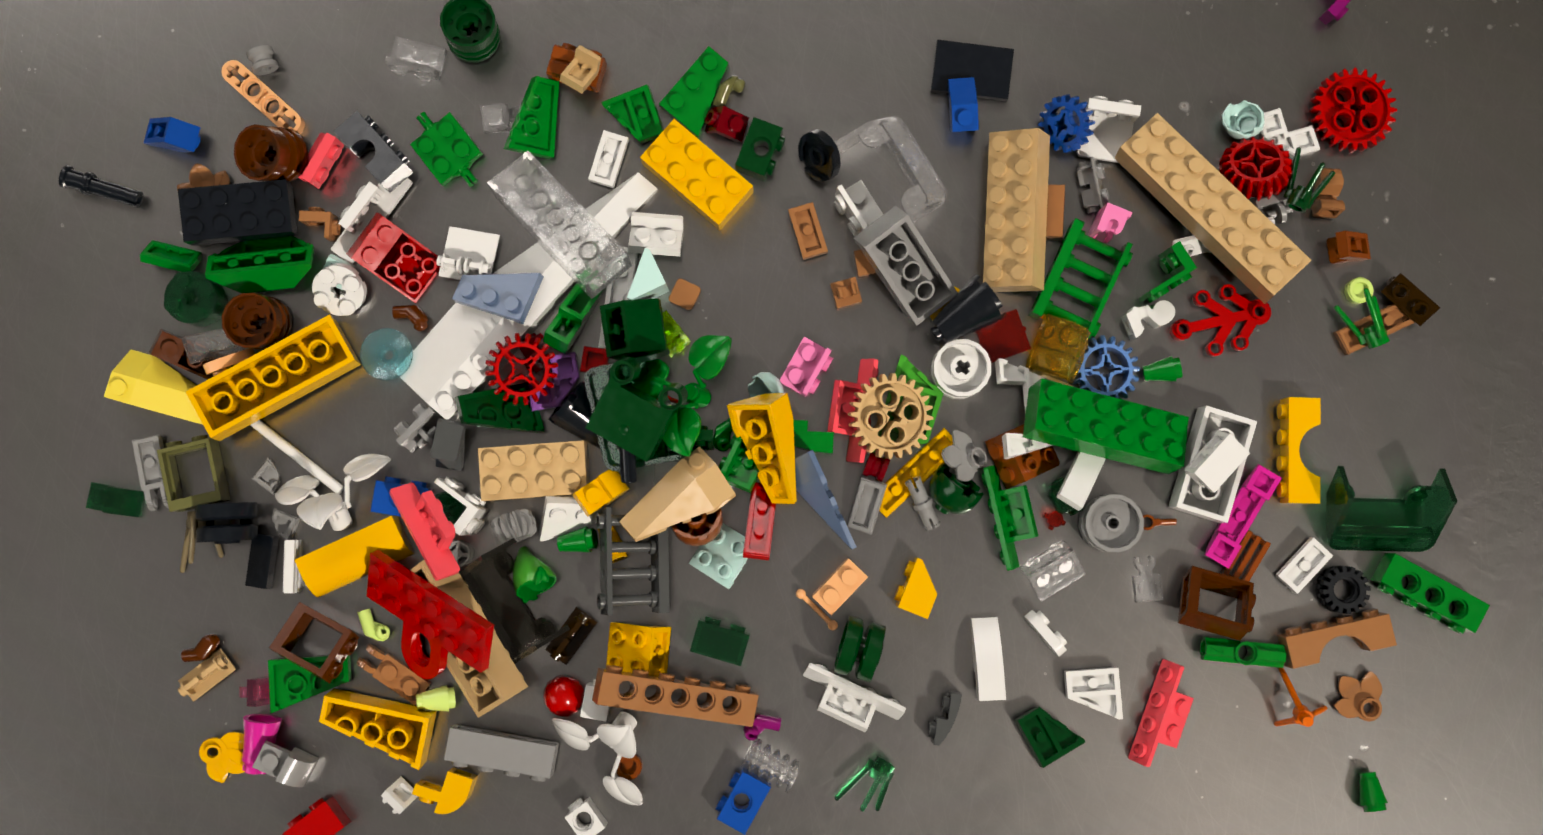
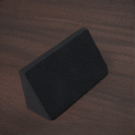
M258 534V539L251 541L245 586L272 589L279 536Z

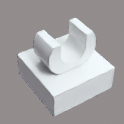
M402 776L381 795L383 798L382 802L384 804L388 803L393 808L392 812L399 815L418 796L412 794L414 788Z

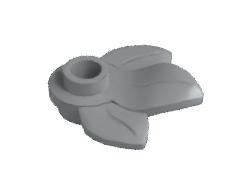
M954 430L952 431L953 445L944 448L941 455L949 467L956 469V478L966 482L973 479L974 474L984 468L987 464V455L983 449L974 447L971 438L967 434Z

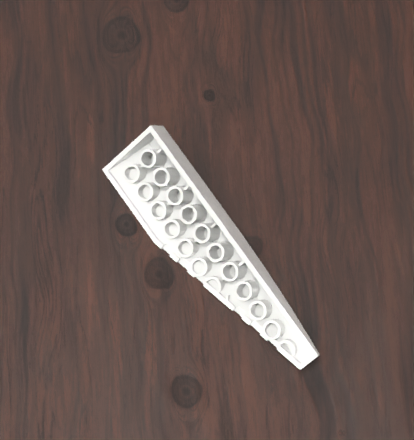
M639 172L493 273H541L544 276L524 324L455 303L399 366L395 373L444 419L456 421L459 418L455 397L483 391L488 385V381L494 378V375H485V371L493 370V366H488L485 362L486 360L494 361L496 358L489 354L490 350H494L497 353L500 351L496 346V342L499 341L504 347L507 345L505 336H509L512 343L516 341L515 333L520 334V341L525 338L526 333L532 334L573 288L583 273L594 264L629 224L631 213L639 212L658 189ZM519 347L513 348L510 351L515 354ZM504 356L500 361L499 371L508 362Z

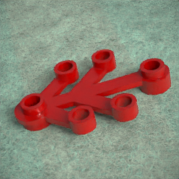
M1231 284L1220 287L1218 296L1223 301H1231L1243 309L1242 311L1233 312L1213 300L1208 291L1200 290L1193 296L1194 304L1199 307L1203 306L1218 316L1194 322L1179 319L1171 324L1170 335L1177 341H1183L1188 339L1193 332L1221 326L1214 339L1205 347V351L1209 356L1216 357L1222 354L1224 350L1223 344L1235 324L1246 321L1239 335L1231 340V347L1235 351H1242L1248 347V338L1256 325L1265 324L1270 319L1271 308L1268 303L1264 304L1260 299L1249 301L1236 293L1235 287ZM1224 288L1230 290V297H1226L1224 295ZM1199 294L1205 296L1206 301L1204 303L1198 300ZM1256 307L1262 310L1261 316L1255 314ZM1180 325L1186 326L1187 332L1185 334L1179 331ZM1238 338L1243 340L1242 348L1236 345ZM1212 344L1217 345V353L1211 351Z

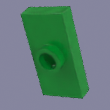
M152 240L140 253V262L191 274L203 260L202 252Z

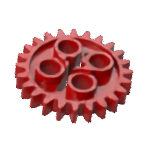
M1356 67L1350 70L1349 73L1346 68L1341 70L1339 75L1334 72L1329 76V79L1326 78L1321 82L1322 87L1319 86L1315 89L1314 92L1318 96H1314L1310 100L1316 105L1309 109V112L1316 114V117L1311 119L1310 122L1319 124L1314 131H1323L1324 134L1320 139L1321 141L1327 138L1331 139L1329 147L1338 143L1340 152L1347 146L1349 153L1356 151L1357 147L1360 152L1366 150L1367 146L1371 149L1377 145V142H1381L1386 138L1384 134L1392 131L1389 125L1396 122V119L1390 116L1397 111V108L1390 107V104L1396 101V98H1388L1387 96L1392 89L1384 90L1382 87L1386 81L1382 80L1377 83L1376 73L1370 78L1367 77V69H1364L1359 75ZM1336 93H1340L1343 96L1344 102L1338 100ZM1362 93L1369 97V103L1364 101ZM1336 118L1343 121L1344 128L1337 124ZM1362 119L1369 122V128L1363 125Z

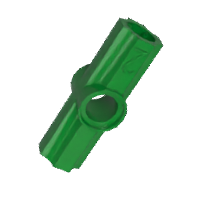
M1204 636L1200 643L1202 660L1283 668L1286 662L1285 645ZM1245 645L1247 655L1245 658L1240 659L1238 651L1240 647Z

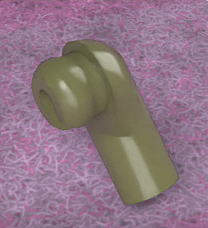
M731 76L722 82L714 98L713 105L717 107L725 106L733 90L738 93L743 91L745 81L739 79L738 76Z

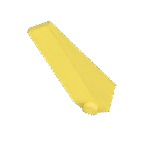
M131 349L112 370L104 397L203 425L186 394V391L197 385L184 377L180 372L171 368L163 360Z

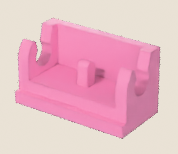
M1106 203L1096 213L1088 236L1095 239L1098 232L1103 233L1105 231L1107 236L1104 239V243H1108L1114 234L1117 235L1123 230L1132 212L1111 203Z

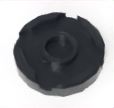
M811 130L800 138L798 152L800 160H804L806 165L804 167L806 173L819 182L833 179L839 173L841 166L837 145L822 130Z

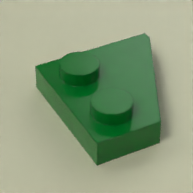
M647 84L602 102L603 107L642 144L656 139L664 130L651 89Z

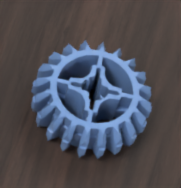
M1104 335L1099 336L1098 342L1092 337L1089 339V345L1085 342L1080 344L1082 351L1075 350L1073 352V355L1078 360L1071 359L1069 361L1071 366L1076 367V369L1068 371V375H1076V379L1071 380L1070 384L1075 385L1078 383L1080 389L1118 399L1119 396L1122 399H1127L1128 393L1126 390L1130 392L1135 390L1134 385L1130 382L1139 381V377L1133 375V373L1140 371V367L1132 365L1133 362L1138 360V357H1129L1128 354L1133 351V348L1122 349L1125 341L1122 340L1115 345L1116 339L1114 336L1110 337L1108 342ZM1098 350L1099 356L1096 357L1095 366L1084 368L1088 356L1093 351ZM1107 351L1114 354L1122 365L1114 364ZM1105 365V368L1114 371L1102 376L1103 373L1100 374L1099 371L1095 370ZM1123 374L1119 386L1109 392V385H1112L1113 376ZM1086 377L1095 378L1101 391L1095 389Z

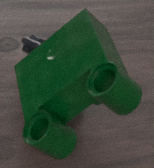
M624 357L611 366V377L585 427L619 446L621 481L626 484L637 481L636 456L648 462L655 455L678 408L688 398V391L680 383H671L663 388L659 393L658 399L628 384L636 379L641 371L639 362L632 357ZM622 364L629 367L630 377H626L621 373L620 367ZM672 390L677 393L679 397L678 403H673L669 400L668 391Z

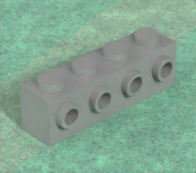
M455 724L449 730L444 760L451 761V765L455 767H467V764L478 766L477 770L483 772H493V769L503 770V774L507 776L519 777L520 774L530 775L531 780L546 781V778L550 779L554 774L559 742Z

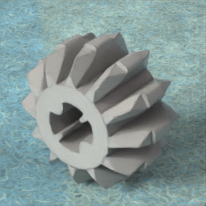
M517 509L502 514L490 523L493 538H495L496 544L503 546L526 540L537 532L535 517L528 509Z

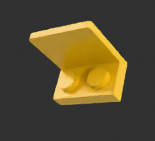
M611 622L606 667L607 665H616L623 667V672L630 673L633 672V669H642L649 671L650 676L656 677L659 676V673H667L671 627Z

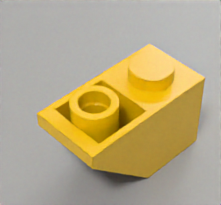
M915 557L913 562L909 560L904 571L907 579L904 586L899 585L894 600L897 601V607L928 619L937 597V592L923 560Z

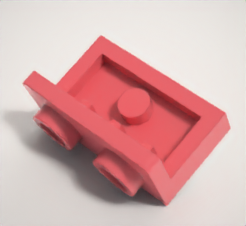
M321 132L310 149L307 165L298 178L320 189L321 185L326 181L333 164L340 157L344 144L335 136L327 132L326 134Z

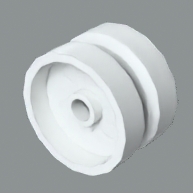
M956 339L946 343L934 355L930 365V377L933 384L944 393V396L951 399H965L975 395L987 384L991 375V361L987 351L979 343L969 339ZM958 366H962L964 373H957L955 369Z

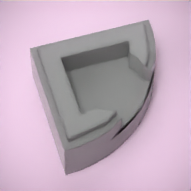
M267 458L252 479L271 494H275L279 489L281 480L279 468L271 458Z
M280 509L273 510L272 520L279 537L284 541L292 540L301 520L300 517Z

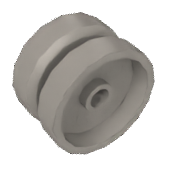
M1116 494L1100 495L1092 498L1084 505L1079 514L1078 528L1083 540L1090 547L1098 551L1120 553L1131 549L1139 541L1144 531V518L1140 508L1132 499ZM1111 518V524L1113 525V528H1110L1108 525V522Z

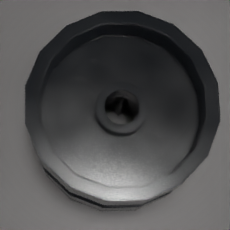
M257 502L195 505V519L199 521H213L211 526H200L196 529V543L232 544L240 543L241 540H257L258 526L255 524H240V519H253L257 516Z

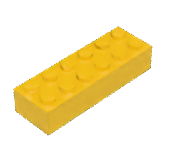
M329 314L186 391V394L210 438L222 441L360 366L361 363L337 320Z

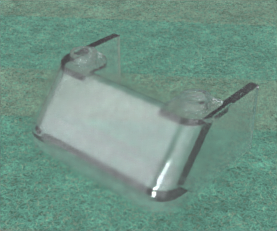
M889 116L869 121L835 141L839 154L861 141L869 148H877L886 144L912 186L904 192L901 204L913 223L939 208L945 202L947 197L946 188L907 125L900 117Z

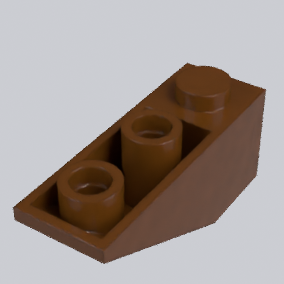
M162 328L149 350L150 355L207 380L212 378L213 375H206L203 364L222 357Z

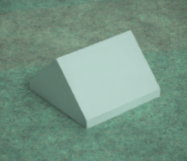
M645 248L627 296L628 300L655 299L669 292L650 249Z

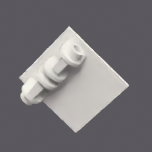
M450 226L443 256L439 255L437 257L436 263L437 266H440L438 276L460 280L462 275L492 274L500 235Z

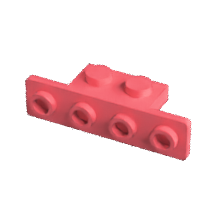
M878 359L860 360L857 383L843 380H835L827 432L849 436L846 455L847 462L863 463L867 454V444L864 446L858 445L861 436L852 437L857 428L848 425L855 421L854 417L848 416L849 412L855 411V408L849 403L858 401L854 392H864L861 384L871 386L869 378L875 377L877 379L879 373ZM870 415V416H869V419H868V423H869V425L871 426V419H870L871 415Z
M413 482L392 488L389 494L434 579L438 581L458 574L460 567L449 548L456 535L453 523L446 518L441 501L436 499L432 490L420 495Z
M1165 659L1161 661L1128 756L1130 760L1150 767L1158 743L1177 749L1194 699L1176 692L1184 666Z

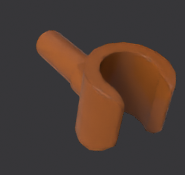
M1148 514L1143 515V518L1148 517L1152 522L1149 527H1144V530H1151L1154 526L1177 524L1176 519H1160Z

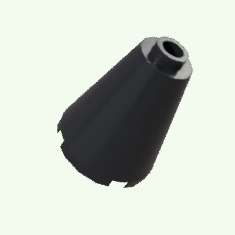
M979 275L971 277L931 322L933 327L930 331L938 342L942 340L945 343L951 342L1006 318V312L1001 314L999 311L1002 304L994 291L986 282L980 284L977 281L980 278Z
M580 382L565 397L559 408L557 407L548 420L603 451H606L608 448L613 451L617 447L612 442L585 428L599 399L586 382Z

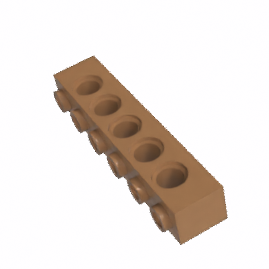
M607 665L606 669L598 668L592 700L597 705L753 727L759 695L752 692L750 686L736 684L735 688L726 687V683L710 680L709 685L700 683L701 679L685 676L684 681L676 680L675 675L668 673H659V676L656 677L650 676L649 671L642 669H633L632 673L623 672V667L616 665ZM624 681H629L630 689L626 693H619V685ZM650 685H655V694L651 697H646V688ZM676 689H681V697L677 701H672V692ZM706 692L707 700L705 703L698 705V696ZM731 696L732 704L728 708L723 709L724 699Z

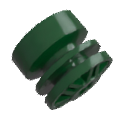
M450 0L444 5L440 14V26L451 52L458 59L466 62H481L489 59L497 51L500 44V30L491 5L485 0Z

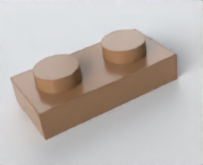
M813 202L788 209L802 259L806 260L828 253Z

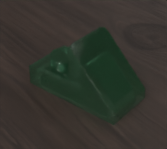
M91 482L86 508L99 510L103 513L141 518L145 502L144 491Z

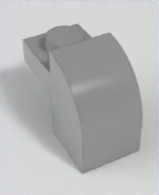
M266 740L252 768L275 777V781L291 787H304L319 757L296 747L289 751Z

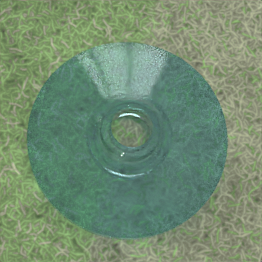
M383 328L372 332L364 340L360 350V359L364 369L374 378L393 380L402 376L409 369L413 360V349L409 339L403 333L395 329ZM387 351L393 352V357L390 360L385 358Z

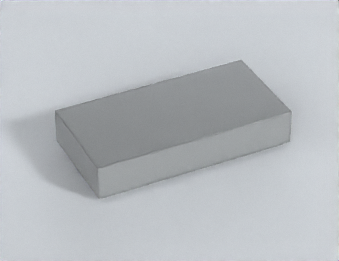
M864 476L861 477L847 527L872 535L888 484Z

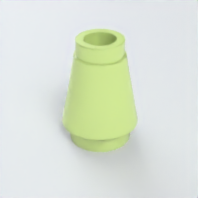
M444 685L416 694L417 710L449 712V709L456 708L454 687Z

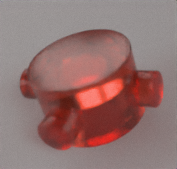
M1056 508L1055 511L1044 513L1043 517L1046 518L1049 530L1066 524L1060 513L1061 509Z

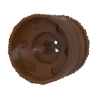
M254 124L242 130L235 141L234 158L236 165L241 173L249 179L258 181L287 179L290 182L296 180L303 173L307 165L308 152L306 143L301 135L293 129Z
M242 293L233 297L225 306L222 314V328L227 338L235 345L243 348L263 350L289 336L292 329V316L288 307L277 298L257 293ZM263 318H264V319H265V323H262L261 326H260V325H259V322L263 321Z

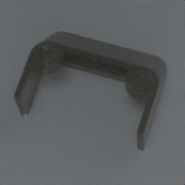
M515 538L481 555L459 573L467 583L476 602L481 606L487 620L494 624L496 634L504 648L509 652L514 664L570 630L569 626L566 625L555 632V627L551 621L542 617L535 620L526 604L516 596L513 583L508 576L513 572L514 561L511 555L506 552L517 543Z

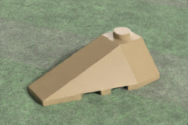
M699 446L691 452L690 457H684L619 523L637 542L664 532L667 527L680 522H683V524L690 522L691 518L706 513L708 515L714 513L732 500L736 494L717 464Z

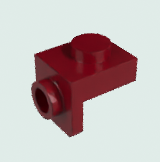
M726 106L713 107L705 119V132L709 134L717 133L732 141L742 142L749 117Z
M536 333L530 334L529 342L533 343L535 338L539 337L541 341L538 346L543 343L544 335L542 333L538 335ZM519 347L525 358L534 352L530 348ZM540 358L531 369L532 372L535 371L539 376L544 372V364ZM525 363V367L529 368L528 363Z

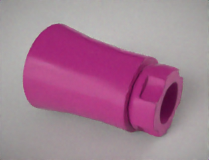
M249 714L243 717L242 771H245V773L253 775L266 774L252 768L266 740L275 744L282 721L280 717L268 714Z

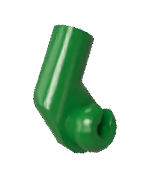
M730 418L715 428L714 447L721 452L729 449L731 432L733 431Z

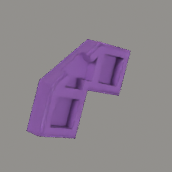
M569 352L566 355L563 353L555 354V357L549 359V363H558V367L550 368L551 372L558 374L557 378H552V381H550L554 384V387L550 388L544 385L543 388L548 394L543 396L538 391L536 393L539 399L538 402L533 400L532 395L529 396L531 412L557 408L579 379L575 352ZM531 384L527 385V390L533 388Z

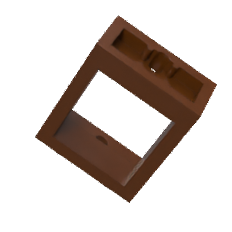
M1191 566L1182 580L1178 623L1240 641L1247 632L1250 633L1254 626V617H1251L1252 609L1256 602V594H1253L1254 583ZM1200 588L1237 598L1235 621L1198 611Z
M299 602L269 649L330 684L332 679L337 678L341 673L342 664L347 656L351 655L357 648L360 637L352 630ZM312 619L342 634L321 668L291 653Z

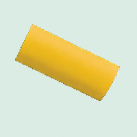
M389 516L295 559V563L311 593L316 597H321L367 576L370 553L376 550H380L397 562L415 553L399 516Z

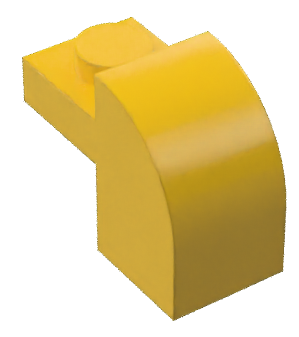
M613 467L574 492L573 497L588 517L603 506H608L626 494L630 488L626 483H622L621 475Z
M453 767L447 772L443 786L421 779L415 784L412 794L419 796L418 800L424 803L434 804V802H437L434 813L448 814L460 808L470 798L478 775Z

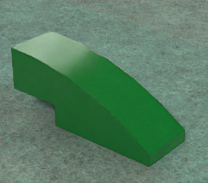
M585 271L559 307L558 314L544 333L543 342L566 355L598 304L607 287V282Z
M793 420L794 447L806 451L813 450L814 453L833 454L834 432L807 431L808 421Z

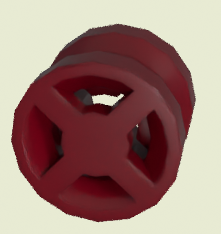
M875 452L870 453L862 475L874 476L877 481L882 482L890 459L876 457Z

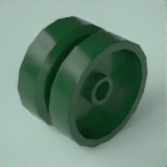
M849 615L840 640L833 671L847 676L851 672L854 662L857 661L855 668L856 678L870 683L882 654L886 626L872 622L868 625L863 637V620Z

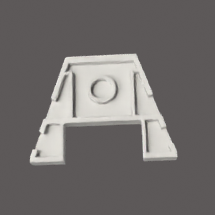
M998 358L995 361L997 384L1022 385L1025 414L1029 388L1041 378L1074 387V385L1045 374L1040 376L1029 371V368L1020 365L1017 367L1008 363V360ZM1005 433L1002 436L1004 459H1011L1052 446L1047 443L1023 438V434Z

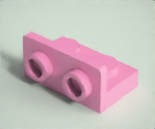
M804 337L780 378L781 384L805 398L808 393L814 394L821 382L817 379L821 370L826 372L833 360L829 356L832 350L826 349Z

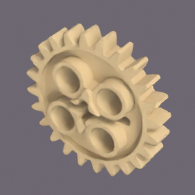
M890 373L887 379L885 374H879V382L875 377L869 378L871 386L861 384L864 392H854L858 401L849 403L855 408V411L849 412L848 416L854 417L855 421L848 425L857 428L852 437L861 436L858 445L864 446L868 444L866 452L872 453L875 450L876 457L881 458L885 454L886 459H892L894 452L896 458H902V450L906 454L911 455V446L915 448L921 447L918 439L927 440L923 431L932 429L926 424V421L932 420L934 417L927 415L926 411L931 410L933 406L925 405L924 403L929 399V395H920L923 387L918 386L914 388L916 380L910 379L906 383V375H900L897 379L896 373ZM885 391H889L891 394V401L887 405L882 400ZM903 396V401L899 403L900 397ZM907 405L912 408V416L909 419L904 416V409ZM888 411L892 412L891 415L894 417L893 421L889 420L890 417L887 415ZM872 413H875L878 418L877 424L874 427H871L868 423L869 416ZM896 427L899 436L895 441H892L890 432ZM882 429L881 436H878L879 430Z

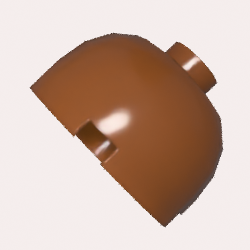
M721 508L714 513L708 515L704 513L691 518V521L685 524L680 522L672 525L671 529L676 537L687 545H706L713 541L721 531L723 524Z

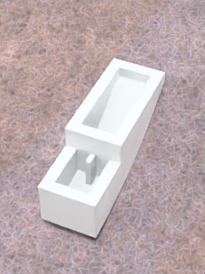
M998 617L971 618L976 699L979 701L1006 700Z

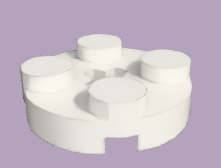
M344 263L331 264L323 268L313 280L312 292L314 303L317 307L332 315H351L366 299V283L362 281L358 275L359 272L352 266ZM341 284L346 294L338 295L334 291V287Z

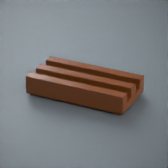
M1248 530L1240 543L1242 547L1229 569L1224 567L1220 574L1239 579L1257 546L1261 545L1241 579L1250 581L1271 543L1262 540L1261 537L1254 535ZM1249 539L1253 540L1233 576H1231L1229 573Z

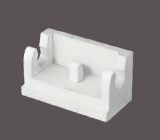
M1218 431L1183 471L1203 489L1206 487L1210 492L1215 493L1250 453L1231 433Z

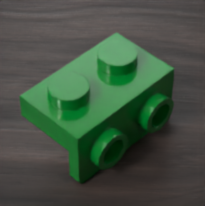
M734 434L729 445L731 450L727 457L724 456L722 458L719 469L729 485L751 493L758 478L759 470L753 459L749 460L745 454L747 448L741 437L737 438Z

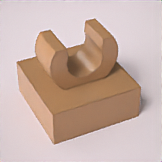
M856 277L830 283L837 309L862 303Z

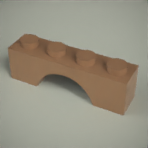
M1371 609L1361 612L1362 616L1353 618L1352 615L1339 616L1336 618L1337 622L1327 624V621L1313 622L1310 624L1311 628L1303 630L1301 626L1285 629V634L1277 635L1279 644L1285 645L1286 662L1284 666L1295 669L1319 663L1325 645L1330 640L1339 636L1346 635L1358 644L1360 649L1368 651L1396 646L1397 643L1390 615L1380 613L1378 609Z

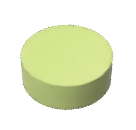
M1363 277L1350 280L1344 288L1346 299L1353 304L1365 303L1366 298L1363 290L1368 288L1372 297L1374 292L1372 283Z

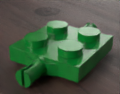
M426 112L420 113L421 116L418 115L416 119L425 130L420 137L410 144L441 185L445 186L452 179L462 176L469 187L474 186L473 183L476 184L478 179L475 178L469 169L483 155V152L452 113L449 112L435 123L430 120Z

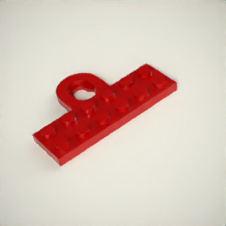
M380 550L370 553L366 596L403 621L402 654L409 668L417 676L423 679H432L441 674L446 668L448 652L480 673L489 668L494 631L493 623ZM420 633L429 641L431 649L430 658L423 653Z

